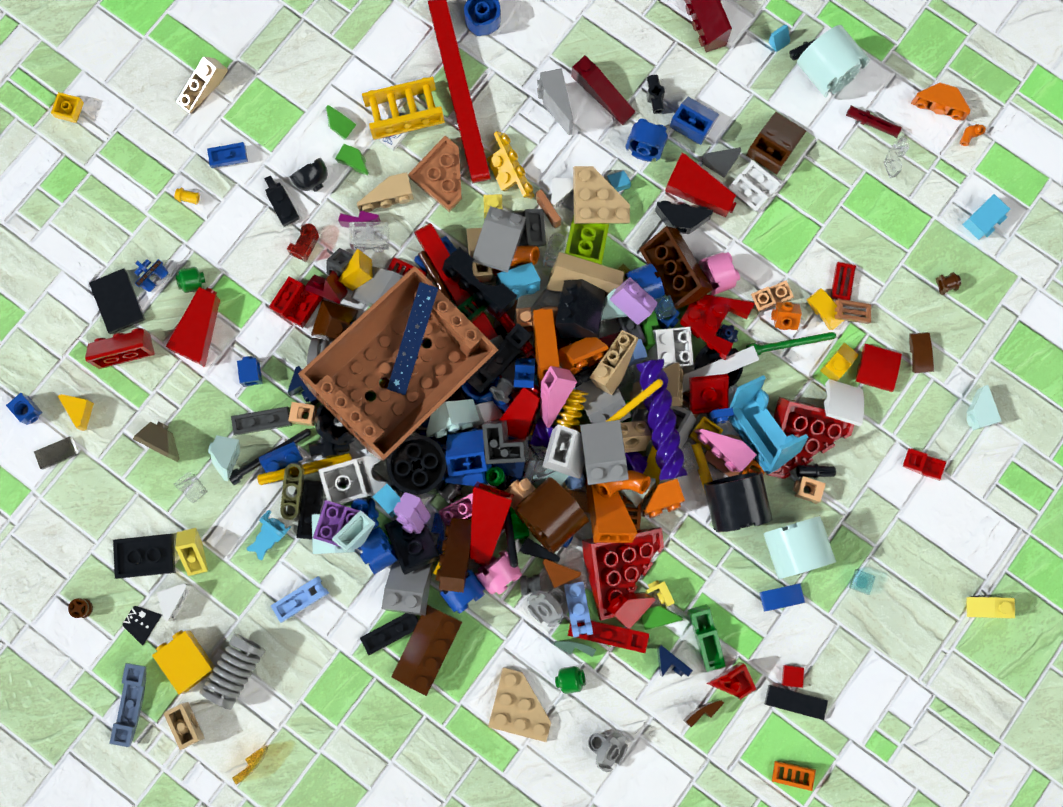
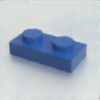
M244 142L207 148L211 168L248 162Z
M733 407L713 410L707 414L708 419L712 422L714 421L715 424L726 423L734 415Z
M295 442L259 457V461L266 473L286 468L292 462L303 460L302 454Z

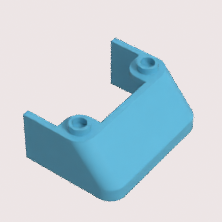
M763 375L737 387L729 407H733L734 413L729 418V422L742 441L757 454L754 458L763 471L770 474L800 453L808 436L807 434L801 437L793 434L785 435L767 410L769 396L762 390L766 379Z

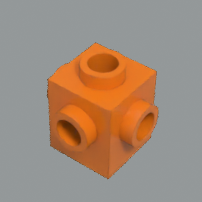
M777 302L776 309H772L771 320H774L775 328L798 330L802 315L800 304Z

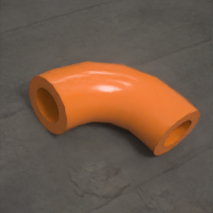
M532 245L518 246L510 269L531 262L535 265L540 256L539 248ZM492 268V273L496 276L497 273L503 272Z
M627 470L629 480L595 484L597 492L605 498L611 497L620 490H632L643 494L648 489L651 479L643 473Z

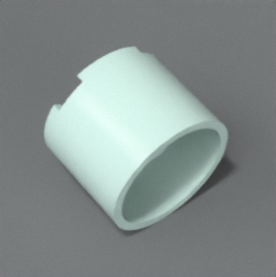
M837 25L818 37L801 54L797 64L821 94L827 98L829 96L828 93L832 92L835 94L853 81L859 73V69L866 68L870 59L843 26Z
M820 516L763 533L778 579L797 575L836 562Z

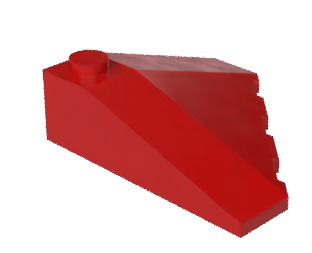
M779 397L774 413L775 421L786 436L793 434L801 437L807 434L808 439L800 453L778 470L770 474L766 473V475L786 479L791 475L790 471L796 468L797 465H807L813 461L812 457L820 451L824 454L835 446L834 442L841 437L846 439L851 436L854 424L826 416L825 408Z
M661 527L638 530L632 543H594L593 538L582 540L584 561L600 621L614 618L607 610L611 601L620 594L634 593L638 588L635 584L640 576H645L653 565L650 562L656 552L660 553L664 548Z

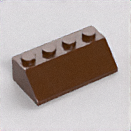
M668 226L664 227L639 249L647 264L651 263L657 270L654 274L657 278L660 277L665 295L673 309L676 310L699 301L713 290L678 229Z
M427 605L426 615H421L391 677L427 696L462 621Z

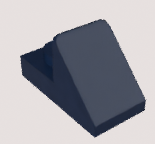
M297 366L288 389V394L293 396L304 390L301 394L306 402L310 401L312 405L319 403L320 401L307 388L298 374L303 369Z
M662 645L657 647L660 676L663 677L670 666L673 665L672 670L681 677L683 674L689 677L693 671L690 667Z

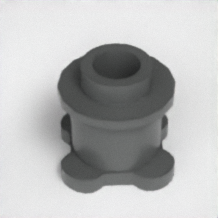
M500 378L496 387L491 386L489 389L493 394V398L497 401L509 403L510 399L508 396L515 391L514 382L509 378Z
M448 483L437 492L447 503L452 504L454 503L452 500L458 494H462L460 491L462 487L459 484Z

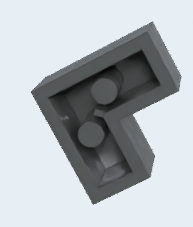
M507 420L487 421L482 424L486 464L525 462L530 458L528 438L508 439Z

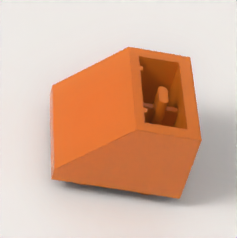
M597 337L584 338L558 350L559 364L562 369L570 370L572 375L580 373L583 370L582 368L586 366H596L609 348Z
M678 479L657 485L643 511V516L649 515V518L661 515L663 513L662 510L667 509L668 512H671L681 507L685 499Z

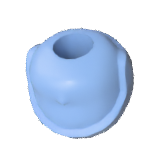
M583 472L580 479L572 476L567 477L565 484L569 490L581 489L585 485Z

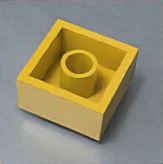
M58 92L51 114L55 118L77 123L84 102L79 97Z
M703 416L689 435V438L696 443H701L697 438L698 435L695 433L696 429H704L721 434L723 429ZM701 443V446L704 447L706 450L711 449V447L708 444L704 445L703 443Z

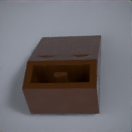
M775 112L750 146L746 156L777 175L806 133V130Z

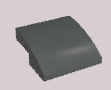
M525 209L524 212H511L526 217L523 234L518 246H546L543 209Z

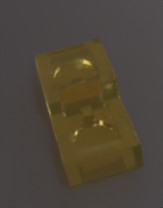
M267 745L245 759L249 766L232 777L236 785L245 780L259 766L268 751Z

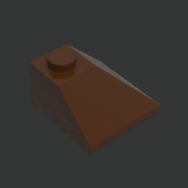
M322 300L311 336L334 341L350 326L351 322L356 321L359 311Z

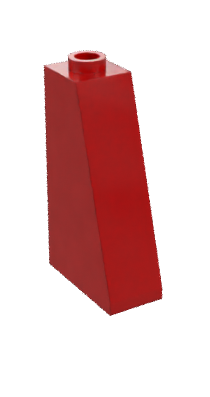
M681 153L665 191L695 205L707 207L709 210H713L714 213L726 218L728 212L732 213L737 204L734 202L736 195L686 154Z
M208 287L206 289L198 288L166 345L172 352L205 367L220 304V299L216 296L217 292Z
M538 386L522 388L500 418V420H507L508 435L523 439L529 437L540 407L541 389Z
M478 481L473 488L470 558L474 559L478 564L489 565L514 494Z

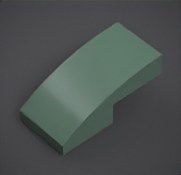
M555 641L553 644L569 654H572L574 648H577L593 657L596 649L571 641Z

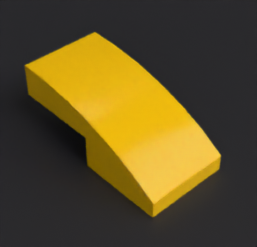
M822 288L806 299L814 313L820 315L829 330H834L845 321L835 319V315H837L835 308L837 305Z

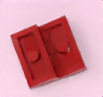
M289 276L269 305V308L292 323L304 328L323 297L306 291V286L303 283Z
M865 343L862 348L861 361L857 368L855 382L893 392L902 354Z

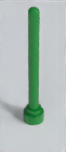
M828 332L764 345L749 343L746 345V349L754 346L757 355H761L763 352L832 340L836 338V333Z

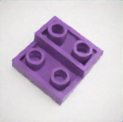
M325 500L313 538L339 546L332 538L360 510Z

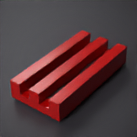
M842 262L836 263L830 295L831 299L850 301L856 265ZM843 267L839 293L836 294L840 269ZM847 268H849L850 274L846 296H844L843 291L846 280Z

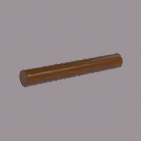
M419 252L418 255L436 286L451 300V294L426 252Z

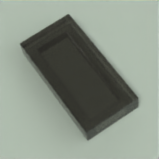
M70 436L34 451L41 470L79 455L74 440Z

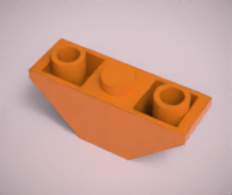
M941 82L918 92L911 101V104L916 105L920 109H928L939 115L944 114L954 120L963 121L970 114V108L959 89Z

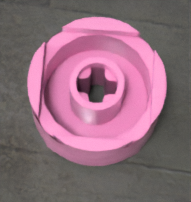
M729 252L712 255L701 259L698 263L699 266H702V271L713 287L711 295L734 288L737 281L740 280L739 272L734 269L732 256Z
M506 550L499 552L500 556L498 558L492 556L490 564L481 565L477 569L479 573H475V576L489 594L497 592L499 595L508 588L507 584L518 580L522 576L521 569L518 566L516 568L511 567L509 553Z

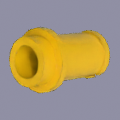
M182 187L180 189L177 188L174 197L178 202L185 201L198 205L200 193L187 191Z

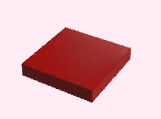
M728 374L689 378V411L693 414L709 413L713 410L729 407Z

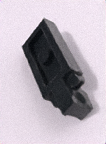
M271 175L264 178L269 187L265 189L266 195L283 227L299 220L300 217L283 185L280 182L275 184Z

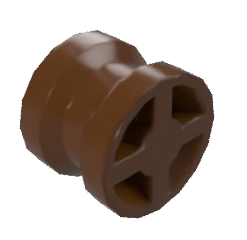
M76 598L68 606V612L74 618H87L93 611V604L88 599Z

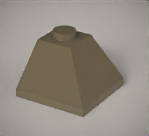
M159 421L157 425L149 422L133 437L135 441L176 462L180 459L173 433L167 430L169 428L167 425Z

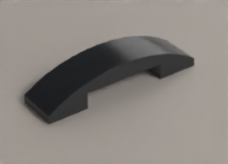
M517 323L505 336V340L497 348L498 351L466 382L481 394L514 361L529 342L532 335Z

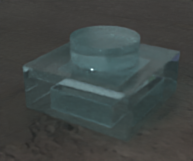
M670 295L654 299L658 302L654 309L658 319L674 316L677 313Z
M855 569L849 588L870 595L876 576Z

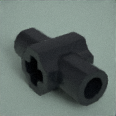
M650 75L647 77L649 88L647 101L652 104L653 113L660 114L665 110L663 104L665 89L664 86L660 85L658 75Z
M321 438L320 443L309 444L311 457L322 455V458L325 459L339 456V452L350 451L349 444H332Z

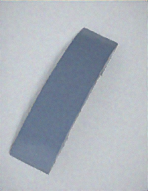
M125 663L122 678L124 686L116 723H113L109 744L130 747L143 704L146 666Z

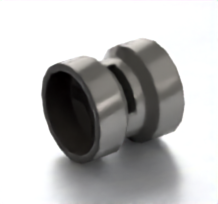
M540 574L533 575L530 578L526 575L520 577L521 595H528L529 592L533 593L534 591L541 590Z

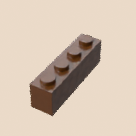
M451 518L450 525H446L445 537L448 538L443 540L442 551H445V553L440 555L439 566H442V568L437 570L436 581H440L439 590L464 593L470 559L472 520Z

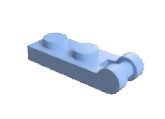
M319 576L271 605L280 623L329 594L328 590L322 586V580ZM312 587L317 591L313 596L309 591Z
M584 583L565 584L564 589L573 638L586 633L587 635H592L593 630ZM585 622L584 626H577V623Z

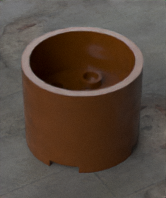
M548 477L513 509L523 524L525 523L526 527L532 532V535L553 554L589 522L587 515L574 498L551 477Z

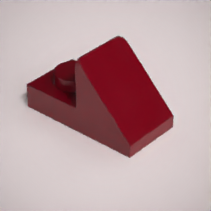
M332 271L326 279L314 274L306 284L305 289L338 304L348 294L346 287L338 281L339 277L335 271Z

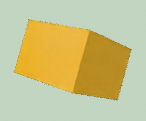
M357 249L338 281L351 291H354L373 278L372 259Z
M60 394L58 398L75 427L85 431L94 403L86 399Z

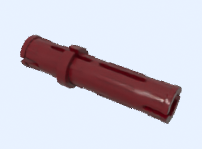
M850 105L846 116L859 121L860 124L869 125L895 138L898 137L902 128L870 114L868 110L865 112L853 105Z

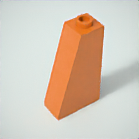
M552 309L533 310L538 387L540 389L541 381L549 367L560 368Z
M586 477L585 484L594 543H632L637 535V530L619 492L617 491L611 497L605 498L597 492L595 484L588 485Z

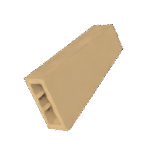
M559 252L549 275L546 289L562 292L564 280L583 279L605 290L607 296L626 280H623V271Z

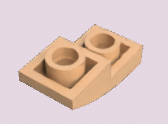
M787 280L751 294L758 312L776 306L777 302L783 303L794 298Z

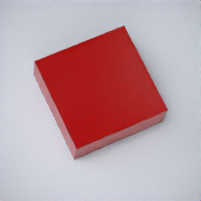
M783 665L782 685L803 688L804 668Z

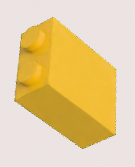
M183 630L173 635V640L168 644L165 642L156 648L157 652L152 655L179 695L185 694L213 673V668L215 667L192 632Z

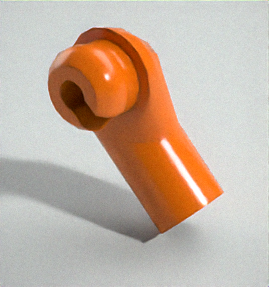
M976 124L967 127L964 130L960 144L968 146L971 138L985 133V126Z

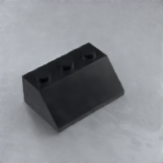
M583 279L564 280L555 322L561 339L599 336L606 297L605 290Z

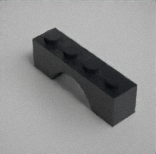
M459 247L444 261L442 271H444L448 278H452L458 283L462 290L472 295L476 302L484 305L490 314L500 319L514 305L517 295L504 284L491 286L480 282L472 271L474 258Z

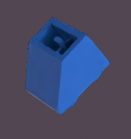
M688 96L672 117L670 128L702 145L720 114Z
M483 429L447 435L445 458L449 477L485 472L492 468V464H486Z

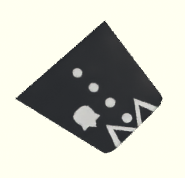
M134 606L123 622V627L143 646L162 614Z

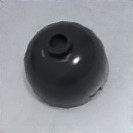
M320 157L314 160V163L305 165L289 177L298 189L317 192L324 187L322 183L327 180L328 170Z

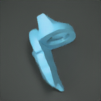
M270 510L259 519L263 525L260 529L261 532L256 536V541L246 548L249 552H256L259 560H263L267 550L271 549L276 542H279L291 528V526L286 528L283 523L275 518L268 519L271 514Z

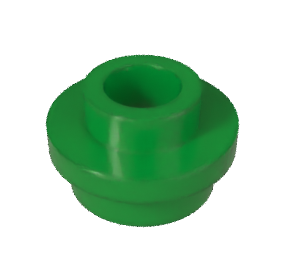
M492 467L486 472V480L491 486H499L503 483L505 474L500 467Z

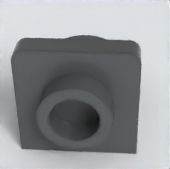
M339 248L327 259L326 273L329 275L332 271H335L340 278L353 254Z

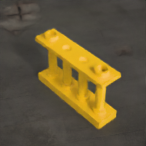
M433 76L362 93L365 107L371 106L374 122L369 123L373 140L445 123L442 107H435L431 91L436 90ZM424 93L428 109L417 112L414 95ZM406 98L410 114L399 116L396 100ZM389 102L392 118L381 120L378 104Z

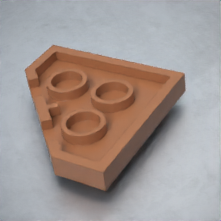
M444 136L408 174V178L448 212L462 200L459 147L448 137Z

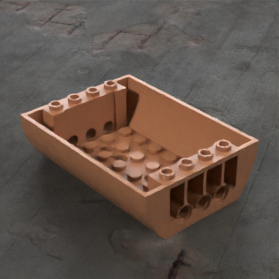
M416 266L298 373L312 394L370 453L382 461L498 351L480 330L438 289L423 340L429 339L432 342V346L427 349L423 348L422 345L420 346L418 359L416 360L406 395L380 387L379 381L386 378L390 381L419 283L422 282L436 287ZM367 392H374L376 399L372 402L365 399Z

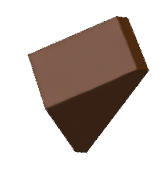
M547 559L543 561L545 570L554 588L579 578L581 572Z

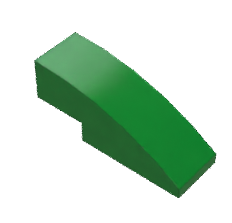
M705 604L688 609L706 671L709 672L726 667L710 608Z

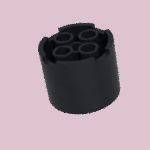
M409 436L387 457L386 464L389 478L403 494L406 492L420 499H426L436 495L437 491L441 490L446 484L445 478L448 476L445 454L440 445L427 436ZM420 462L422 468H417L415 471V467L413 466V464H418Z
M762 472L725 477L704 484L712 526L716 532L735 531L753 526V524L758 526L772 521Z

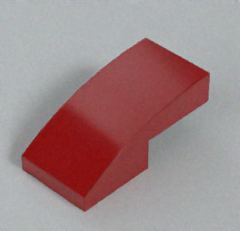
M908 448L902 467L940 481L946 461Z

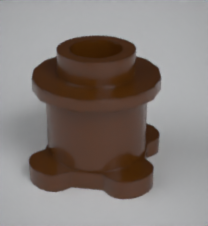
M954 272L948 276L939 275L936 278V283L940 294L945 295L950 290H959V286H961L960 276Z

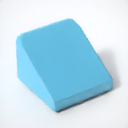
M787 24L774 31L770 36L768 43L776 52L790 43Z
M625 171L607 176L608 182L617 192L631 187V182Z

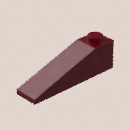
M586 55L572 66L571 77L622 125L636 113L603 72Z

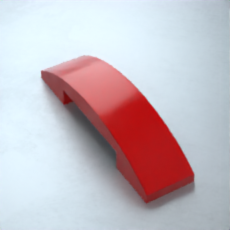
M591 621L593 634H580L579 637H576L646 653L649 633ZM585 622L577 623V626L585 625ZM570 623L568 636L573 637Z

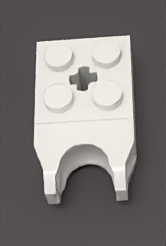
M365 456L318 470L327 501L340 505L351 503L357 498L364 499L374 496L386 484L389 486L394 484L392 481L379 482L372 477V469L382 462L377 457ZM341 479L349 481L345 489H342V486L338 487Z

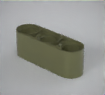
M300 462L290 463L284 471L280 513L286 520H292L300 513L305 472L304 466ZM295 466L299 469L298 476H293L290 473L291 467ZM289 486L296 487V495L289 494ZM286 506H293L295 514H288Z

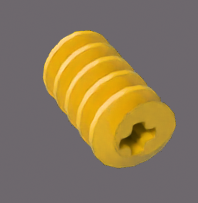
M573 389L562 407L564 411L558 413L562 418L555 419V422L578 431V428L574 425L580 424L577 418L582 417V413L578 410L584 409L581 403L586 402V398L582 395H587L588 393Z

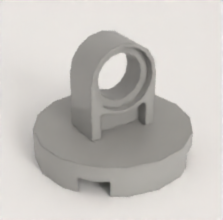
M554 588L548 592L537 590L527 598L530 604L528 610L538 622L542 623L544 621L549 623L548 627H554L563 619L561 605L565 601V594L561 589ZM552 593L558 596V601L552 596Z
M615 732L608 737L599 733L592 734L589 737L588 746L597 754L596 765L599 769L607 773L613 770L611 767L615 763L619 765L628 748V745L625 743L628 740L627 737L619 732ZM598 737L602 740V745L599 749L595 746V740Z

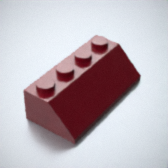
M684 0L686 12L688 15H691L693 20V29L698 32L699 43L701 47H704L706 53L726 46L732 27L721 1Z

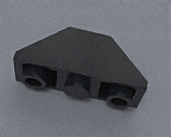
M670 201L657 202L655 212L666 226L678 229L683 234L692 233L708 222L713 214V210H709L704 206L696 208L684 203L679 205L672 204Z

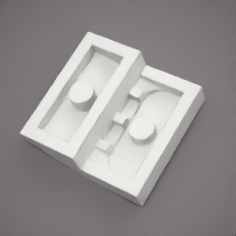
M752 160L728 189L757 212L778 189L781 183Z
M828 379L825 383L827 399L824 401L826 416L861 426L864 417L863 389Z

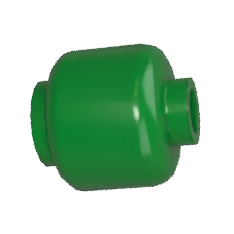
M188 267L179 270L176 275V281L179 290L182 289L184 293L197 291L199 287L202 288V283H205L204 273L199 272L197 267Z
M577 666L561 668L558 676L555 677L556 687L560 688L564 694L580 692L583 686L586 685L584 671L580 670Z

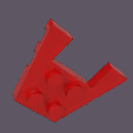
M705 295L699 301L688 306L680 324L684 327H690L691 333L694 336L700 337L711 350H716L720 354L719 356L726 360L733 343L716 336L728 312L747 319L755 303Z

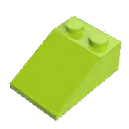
M573 215L565 254L601 265L609 224H574Z

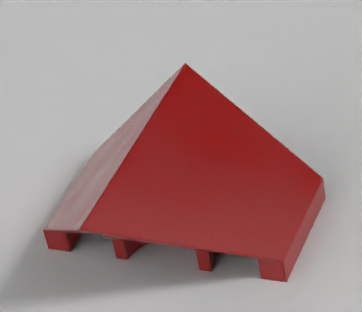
M740 662L706 683L734 695L740 700L756 690L746 665Z

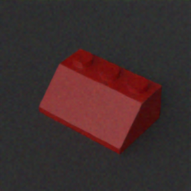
M136 328L131 333H117L107 339L97 338L94 342L88 343L85 360L96 368L102 369L155 355L151 335L143 328Z

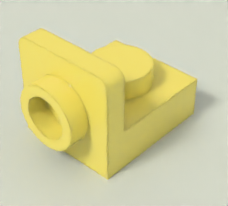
M502 194L483 195L484 219L490 206L503 210Z
M656 580L648 584L649 589L645 590L646 593L658 590L659 593L656 595L661 605L665 604L667 607L675 603L665 581L659 583Z

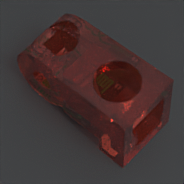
M313 224L302 226L300 230L301 235L295 245L290 243L287 248L289 255L307 262L319 239V234Z

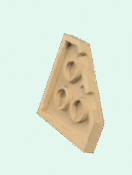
M574 166V224H629L630 204L593 166Z
M503 667L488 727L547 742L551 721L523 672Z

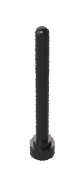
M305 429L267 453L292 442H300L311 435V430ZM259 457L240 469H233L229 478L233 485L241 482L243 475L260 466Z
M505 475L503 483L495 487L503 491L509 488V476ZM509 508L504 525L510 565L516 568L518 566V558Z

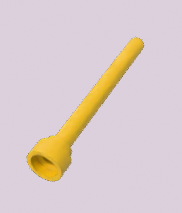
M657 379L605 422L623 418L663 385V381Z

